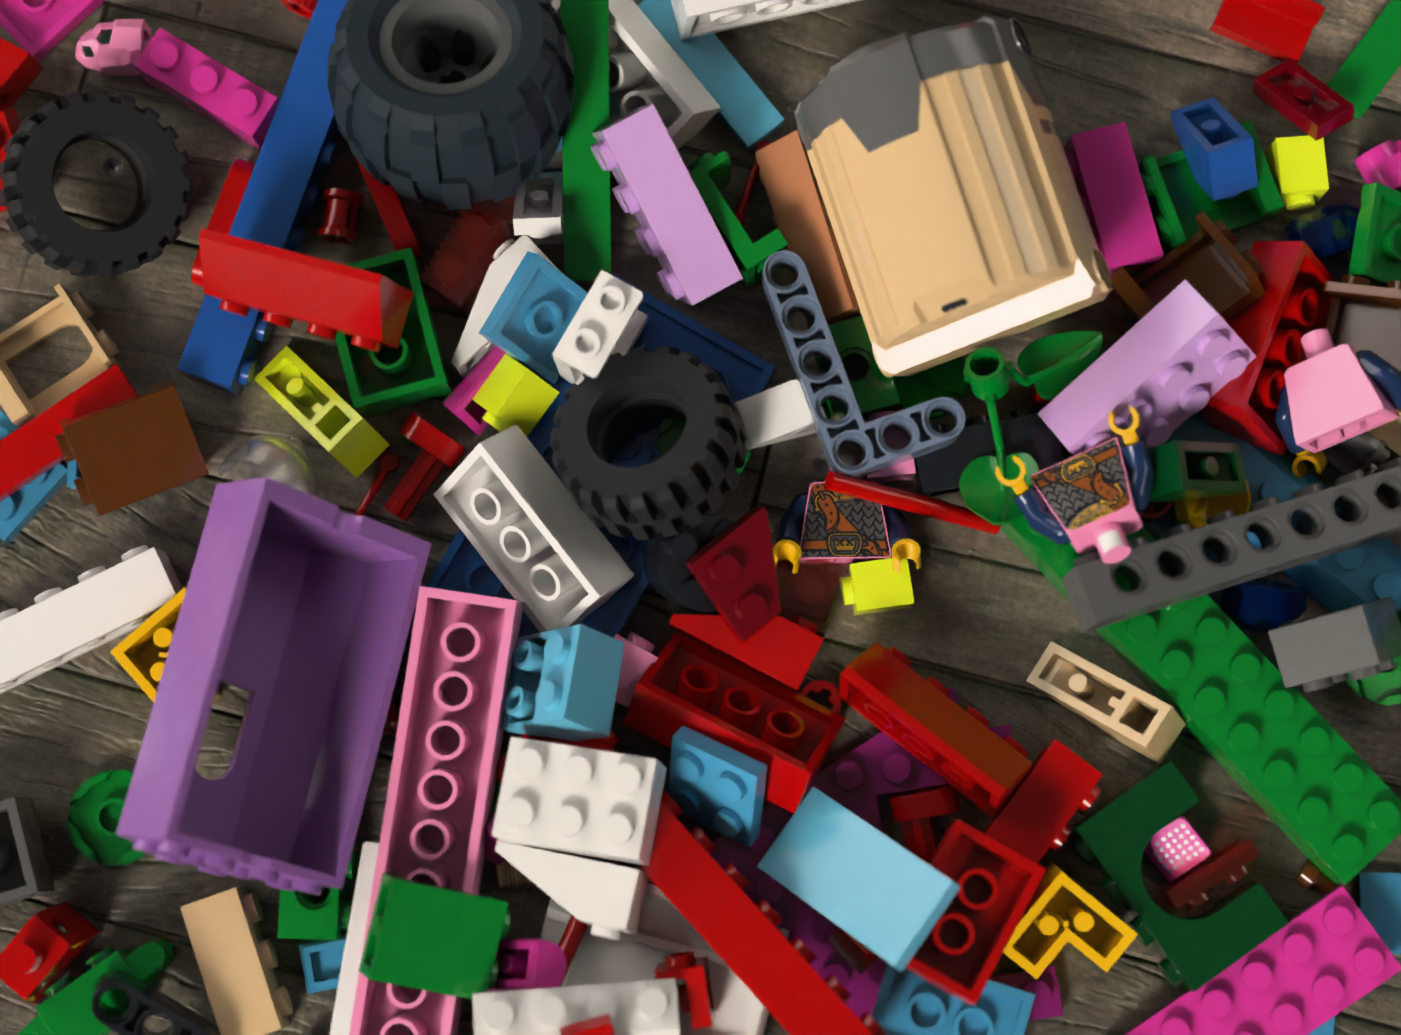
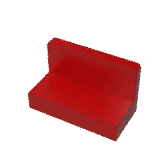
M1223 0L1210 31L1281 62L1291 59L1298 63L1310 34L1321 19L1325 7L1311 0Z

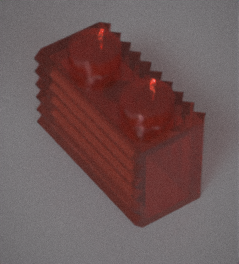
M471 203L472 209L460 211L461 218L455 219L456 225L450 227L451 233L445 235L446 241L440 242L441 249L435 250L436 257L430 258L431 265L424 266L426 273L419 274L420 280L429 295L461 314L464 313L482 285L489 265L494 261L493 254L504 242L512 237L506 222L474 203Z

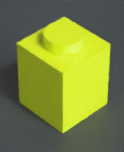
M1309 135L1275 138L1265 151V157L1283 204H1286L1287 210H1303L1315 206V202L1329 190L1324 137L1317 141Z
M505 353L472 400L487 410L482 419L498 431L502 432L517 424L525 436L528 437L560 392Z
M892 558L852 563L847 568L848 576L840 577L844 605L853 604L854 616L911 608L915 603L908 558L900 560L901 572L899 573L894 572L892 568Z

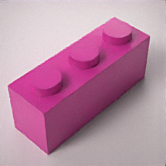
M159 27L134 65L146 82L261 151L279 104V99Z
M1121 122L1071 135L1064 147V152L1098 249L1106 261L1110 274H1113L1122 266L1127 273L1149 268L1159 261L1164 254L1126 123Z

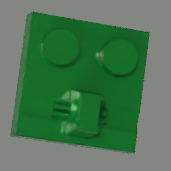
M1378 182L1363 185L1361 209L1357 218L1348 275L1371 280V285L1387 288L1388 281L1390 280L1401 281V192Z

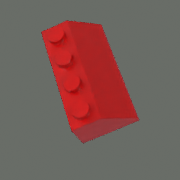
M201 228L199 245L204 292L221 301L219 309L243 317H248L250 309L265 313L263 321L291 329L293 321L308 325L307 333L334 341L337 333L353 337L351 345L374 352L380 351L381 344L398 349L413 292L381 274Z
M1254 241L1250 253L1263 269V273L1258 276V279L1266 294L1226 323L1257 357L1246 366L1244 372L1239 377L1230 380L1213 395L1199 413L1217 430L1271 453L1284 455L1287 446L1275 422L1281 389L1286 385L1284 374L1289 367L1307 360L1300 340L1301 337L1313 330L1325 328L1331 295L1323 291L1325 281L1336 282V280L1305 241Z
M676 631L657 656V661L655 663L652 662L637 682L623 724L670 749L672 747V736L682 726H685L766 764L767 773L764 798L795 814L813 785L846 718L693 638ZM791 705L796 707L794 712L789 711Z
M876 642L848 664L840 675L839 697L842 701L993 818L1029 773L1032 762L1026 758L1028 756L1027 750L1011 737L1005 736L1002 740L987 728L989 726L988 720L974 708L966 706L962 709L948 697L951 694L941 682L931 676H927L924 679L910 668L912 666L911 661L894 647L890 646L886 650Z

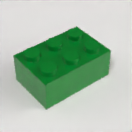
M412 248L346 265L381 274L414 293L398 349L381 344L379 352L366 350L351 345L352 336L337 333L336 342L353 408L360 416L367 418L449 395L453 391L420 264Z

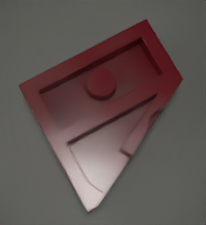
M756 505L685 561V564L733 634L742 641H746L781 612L768 513L764 507Z

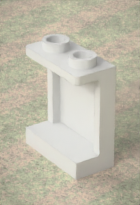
M601 270L552 354L562 379L571 384L579 385L585 379L582 374L593 379L597 378L610 355L617 352L621 356L629 354L649 320L648 315L637 310L643 300V293Z

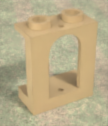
M60 283L54 286L59 295L57 298L0 334V405L11 422L19 427L113 365H119L113 357L119 353L116 344L104 329L97 332L89 320L95 313L80 291L72 294ZM66 326H79L92 346L89 360L29 400L7 366V363L59 329Z

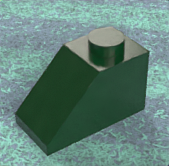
M1176 440L1147 449L1155 472L1150 502H1177L1238 494L1247 491L1240 443Z

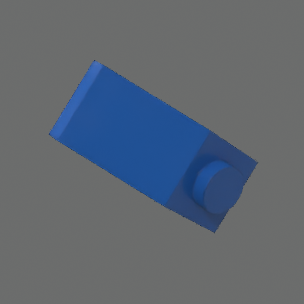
M1214 97L1170 112L1171 121L1194 180L1213 201L1233 198L1239 195L1240 192L1258 186L1253 137Z

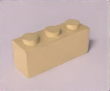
M240 886L181 906L183 919L220 1035H266L291 1025L288 1015L293 1014L292 1002L286 987H278L273 968L278 967L277 955L272 942L269 939L263 940L258 924L259 921L263 920V913L254 892L249 894L246 886Z

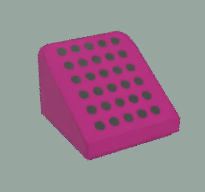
M1183 815L1178 816L1160 829L1151 838L1144 850L1145 854L1168 883H1171L1212 854V851Z

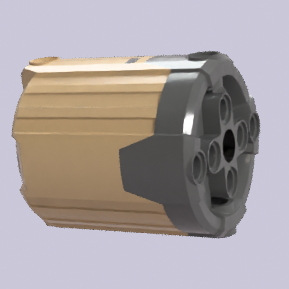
M983 16L975 22L941 27L910 37L902 33L884 41L863 46L852 52L847 58L830 67L828 75L814 85L804 99L799 102L794 112L798 132L805 145L872 344L874 358L879 369L886 377L912 376L973 352L978 348L991 345L1105 300L1109 291L1112 290L1111 274L1095 241L1032 60L1029 39L1016 17L1005 20L993 16Z

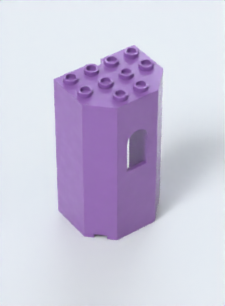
M268 477L216 484L116 835L134 842L132 849L155 855L154 859L177 865H184L185 863L197 866L198 871L222 877L229 875L246 880H252L253 878L265 881V885L290 892L297 890L314 895H320L322 887L342 889L417 602L419 587L421 586L432 543L368 517L340 511L338 505ZM220 681L250 691L230 766L221 777L208 780L198 774L195 765L218 682Z

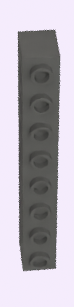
M1401 457L1378 466L1379 472L1365 476L1363 470H1357L1341 476L1335 480L1336 486L1322 489L1320 483L1303 487L1292 493L1294 499L1280 503L1277 496L1266 498L1252 504L1249 507L1251 511L1249 513L1236 516L1234 510L1221 512L1206 520L1207 526L1192 530L1190 523L1173 527L1162 533L1164 539L1148 543L1146 537L1128 541L1131 552L1128 557L1117 563H1104L1099 551L1091 552L1073 561L1075 567L1062 577L1061 580L1082 634L1401 533ZM1377 492L1387 499L1389 508L1379 501ZM1334 505L1344 511L1347 522L1337 516ZM1291 518L1297 520L1302 525L1304 535L1294 530ZM1247 531L1259 538L1261 549L1254 547L1250 543ZM1203 545L1211 547L1216 552L1218 563L1210 561L1205 556ZM1159 558L1168 561L1172 565L1174 577H1170L1162 572L1159 567ZM1114 572L1121 573L1128 579L1130 591H1125L1117 586L1114 581Z

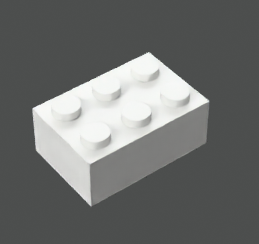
M511 737L491 836L502 842L649 867L667 768L657 759Z

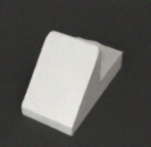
M544 172L535 180L525 179L520 183L519 189L516 190L513 213L514 236L519 235L520 238L522 235H527L535 245L564 243L563 172Z
M798 379L790 380L734 403L745 429L746 441L744 444L747 450L816 433L813 425L814 417ZM821 405V407H820L821 413L823 414V416H824L825 418H827L826 415H825V412H824V410H823V407H822V405Z

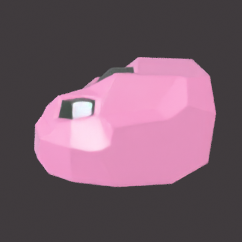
M116 19L114 22L99 23L80 37L76 44V59L86 68L109 76L141 75L134 65L152 39L151 28L144 19Z

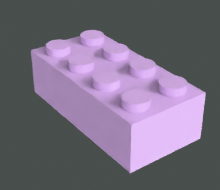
M654 104L641 106L592 132L596 143L590 145L592 153L603 171L611 170L619 185L612 188L614 195L625 214L628 212L631 215L634 214L641 227L635 230L636 237L647 256L651 254L653 258L657 257L663 269L656 274L669 297L673 296L675 300L679 299L693 306L743 279Z
M1185 279L1047 404L1038 415L1067 450L1075 456L1113 438H1117L1120 445L1124 443L1122 435L1115 433L1109 426L1108 417L1110 412L1114 411L1118 427L1126 430L1132 426L1134 421L1129 406H1132L1138 410L1141 416L1140 426L1136 430L1138 438H1144L1147 449L1165 443L1175 429L1192 414L1202 410L1213 395L1230 380L1239 377L1244 372L1246 366L1257 356Z

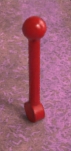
M767 141L757 143L755 152L770 143ZM757 158L734 212L742 227L745 224L743 214L759 177L760 168Z
M389 452L381 457L380 464L382 468L354 515H365L388 474L399 468L400 461L397 455Z

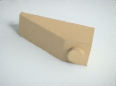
M1052 641L1026 680L1029 685L1117 741L1158 764L1162 763L1185 726V722L1171 705Z

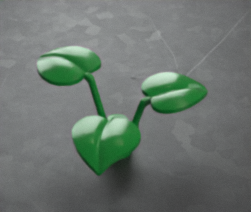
M1070 331L1037 339L1027 345L1018 356L1017 363L1020 372L1015 369L1012 361L1005 363L1004 357L999 350L992 347H981L971 352L966 361L964 357L960 356L912 376H893L900 405L904 409L938 397H948L954 400L955 397L965 398L970 386L977 398L986 401L997 457H978L971 461L961 474L959 483L960 493L964 503L972 512L993 525H1005L1019 519L1023 514L1012 498L1015 492L1012 487L1005 486L997 480L996 466H998L1005 479L1014 480L1019 477L1020 469L1013 461L1012 456L1020 458L1026 467L1024 480L1028 485L1033 484L1029 476L1040 472L1038 464L1031 455L1023 452L1008 456L1005 454L996 401L1007 393L1010 387L1009 377L1025 387L1034 384L1036 392L1041 398L1052 401L1100 357L1103 335L1097 331ZM935 412L929 416V419L942 418L947 414Z

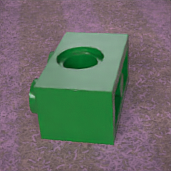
M858 316L829 324L828 327L842 364L854 360L863 364L866 369L867 375L859 381L849 380L863 420L869 419L868 415L872 413L897 411L900 400L893 377H886L879 369L873 355L872 344L863 317ZM814 356L818 370L827 369L828 372L830 370L829 362L822 356ZM837 400L827 401L831 415L839 414L840 419L847 415V409L843 403Z
M356 851L351 853L342 889L330 888L329 896L324 902L321 903L313 900L309 893L294 890V892L280 890L277 938L339 940L344 936V930L348 929L353 903V900H346L347 880H354Z

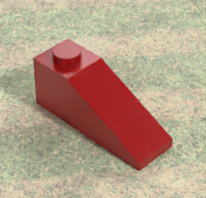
M673 614L669 621L671 628L797 692L824 638L816 635L819 629L817 625L795 614L790 621L782 616H775L746 641L736 638L721 615Z

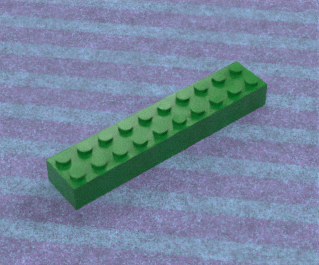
M1024 516L1011 523L1001 525L1000 529L1070 603L1061 578L1075 567L1073 563L1075 559L1086 554H1078L1071 543L1058 545L1034 531ZM1143 526L1140 530L1125 536L1127 541L1140 537H1146L1148 543L1156 541ZM1159 558V567L1162 572L1170 577H1174L1172 565L1168 561ZM1114 572V581L1117 586L1125 591H1130L1128 579L1123 574ZM1207 594L1095 630L1158 699L1175 709L1185 722L1184 727L1305 857L1310 859L1333 884L1346 885L1401 833V800L1294 686L1285 688L1281 672Z

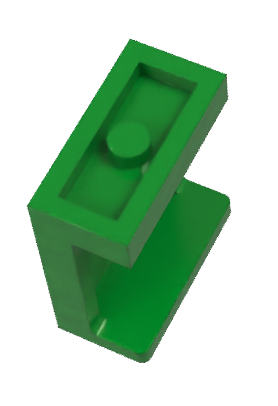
M1250 120L1239 124L1253 137L1258 186L1240 192L1239 195L1233 198L1213 201L1194 180L1183 150L1155 159L1154 155L1144 157L1140 162L1138 168L1154 216L1153 219L1160 243L1165 244L1168 253L1184 244L1186 240L1199 231L1200 228L1195 220V216L1202 211L1213 223L1222 220L1233 233L1273 219L1284 207Z
M726 150L715 156L712 152H709L691 163L689 174L743 277L739 281L747 292L762 282L763 267L767 258L777 251L788 250V243L778 228L755 243L752 242L719 192L731 183V158ZM779 268V269L775 270V271L771 274V276H773L774 274H776L777 272L781 271V270L784 269V268Z
M383 872L358 971L369 980L472 999V994L487 993V990L492 989L498 976L499 965L498 960L495 958L499 941L505 939L510 927L511 916L507 910L509 902L494 895L486 894L483 896L410 881L403 876Z

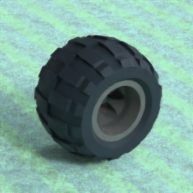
M348 0L336 24L335 44H330L327 86L338 130L348 142L350 151L376 181L378 180L383 186L392 185L395 192L402 195L403 199L425 206L428 202L445 204L448 210L472 209L471 204L490 199L497 203L516 194V190L519 189L521 182L525 179L535 180L548 166L550 160L555 155L561 136L566 134L575 101L573 52L566 39V30L549 0Z

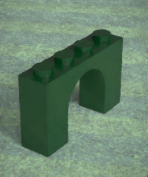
M1170 760L1162 761L1161 764L1153 767L1072 825L1073 829L1071 832L1076 838L1070 843L1077 855L1087 866L1094 863L1101 872L1104 879L1099 884L1115 906L1123 903L1134 918L1128 922V925L1138 934L1136 936L1145 947L1152 944L1159 953L1162 960L1157 965L1174 988L1181 984L1184 989L1195 992L1289 924V922L1260 882L1247 881L1210 909L1192 917H1174L1160 909L1149 897L1141 875V861L1148 842L1160 829L1200 801Z

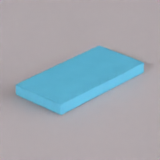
M814 786L757 865L766 874L901 972L905 969L961 888L954 881Z

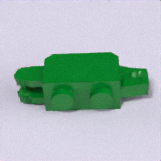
M157 939L156 941L144 943V947L140 946L134 951L129 947L114 952L111 946L100 951L85 963L89 969L86 973L76 980H73L70 975L66 976L44 992L48 1000L35 1008L38 1015L17 1035H107L113 1030L101 1024L92 1012V992L96 980L103 973L110 970H122L156 989L157 987L151 979L166 969V965L170 966V963L175 961L174 957L177 955H175L174 944L172 945L170 942H167L166 939ZM114 988L107 990L101 996V999L107 1006L120 1007L129 1000V996L124 990Z

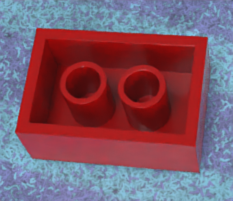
M957 819L950 823L929 865L954 881L961 888L905 969L963 1003L976 1005L1047 869Z

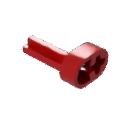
M413 411L403 423L399 432L423 448V450L383 506L404 522L408 521L445 466L448 465L453 468L466 450L461 444Z
M950 785L914 790L889 797L894 822L902 823L906 849L927 864H929L936 851L930 817L960 810L957 790Z

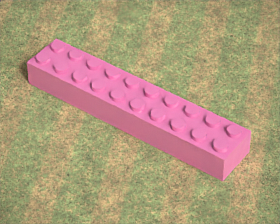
M424 586L419 587L363 950L383 872L403 876L410 881L479 895L485 859V827L491 819L497 769L504 730H501L505 712L504 701L509 691L513 670V654L518 643L524 602ZM359 972L349 1035H458L463 997L373 981Z

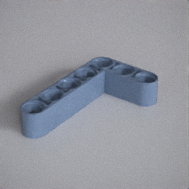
M788 250L777 251L767 258L762 273L763 290L796 379L802 385L814 417L813 425L832 471L861 478L945 448L956 441L965 425V412L960 403L948 397L934 398L865 423L805 263L799 255ZM779 268H788L795 273L797 280L790 286H779L773 282L771 274ZM794 312H805L811 316L814 324L805 331L794 330L787 322L788 317ZM816 355L824 357L830 364V370L821 376L811 375L804 367V362L807 358ZM828 400H837L844 404L847 409V415L838 421L828 420L821 413L820 407ZM935 412L948 414L953 420L954 429L949 433L936 432L929 424V416ZM891 428L901 429L907 434L909 445L900 450L891 449L884 442L883 433ZM847 444L856 445L863 452L864 460L857 466H847L839 460L837 455L838 449Z

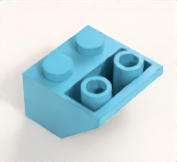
M583 624L519 637L513 654V670L509 691L504 701L505 712L501 730L510 733L575 742L609 737L625 643Z

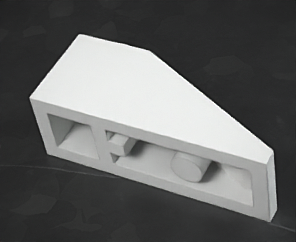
M522 235L517 241L513 238L507 240L493 254L494 261L489 265L451 361L456 372L462 378L471 371L494 345L480 335L479 331L527 251L539 254L557 268L527 235Z
M502 841L496 842L495 851L576 919L592 926L591 935L616 941L620 940L621 932L636 935L649 879L642 871Z

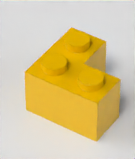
M186 587L180 590L110 651L153 703L187 589ZM218 689L216 690L213 703L222 696Z
M1051 862L1046 868L1047 870L1003 953L1037 980L1065 944L1070 942L1107 973L1138 934L1114 912Z

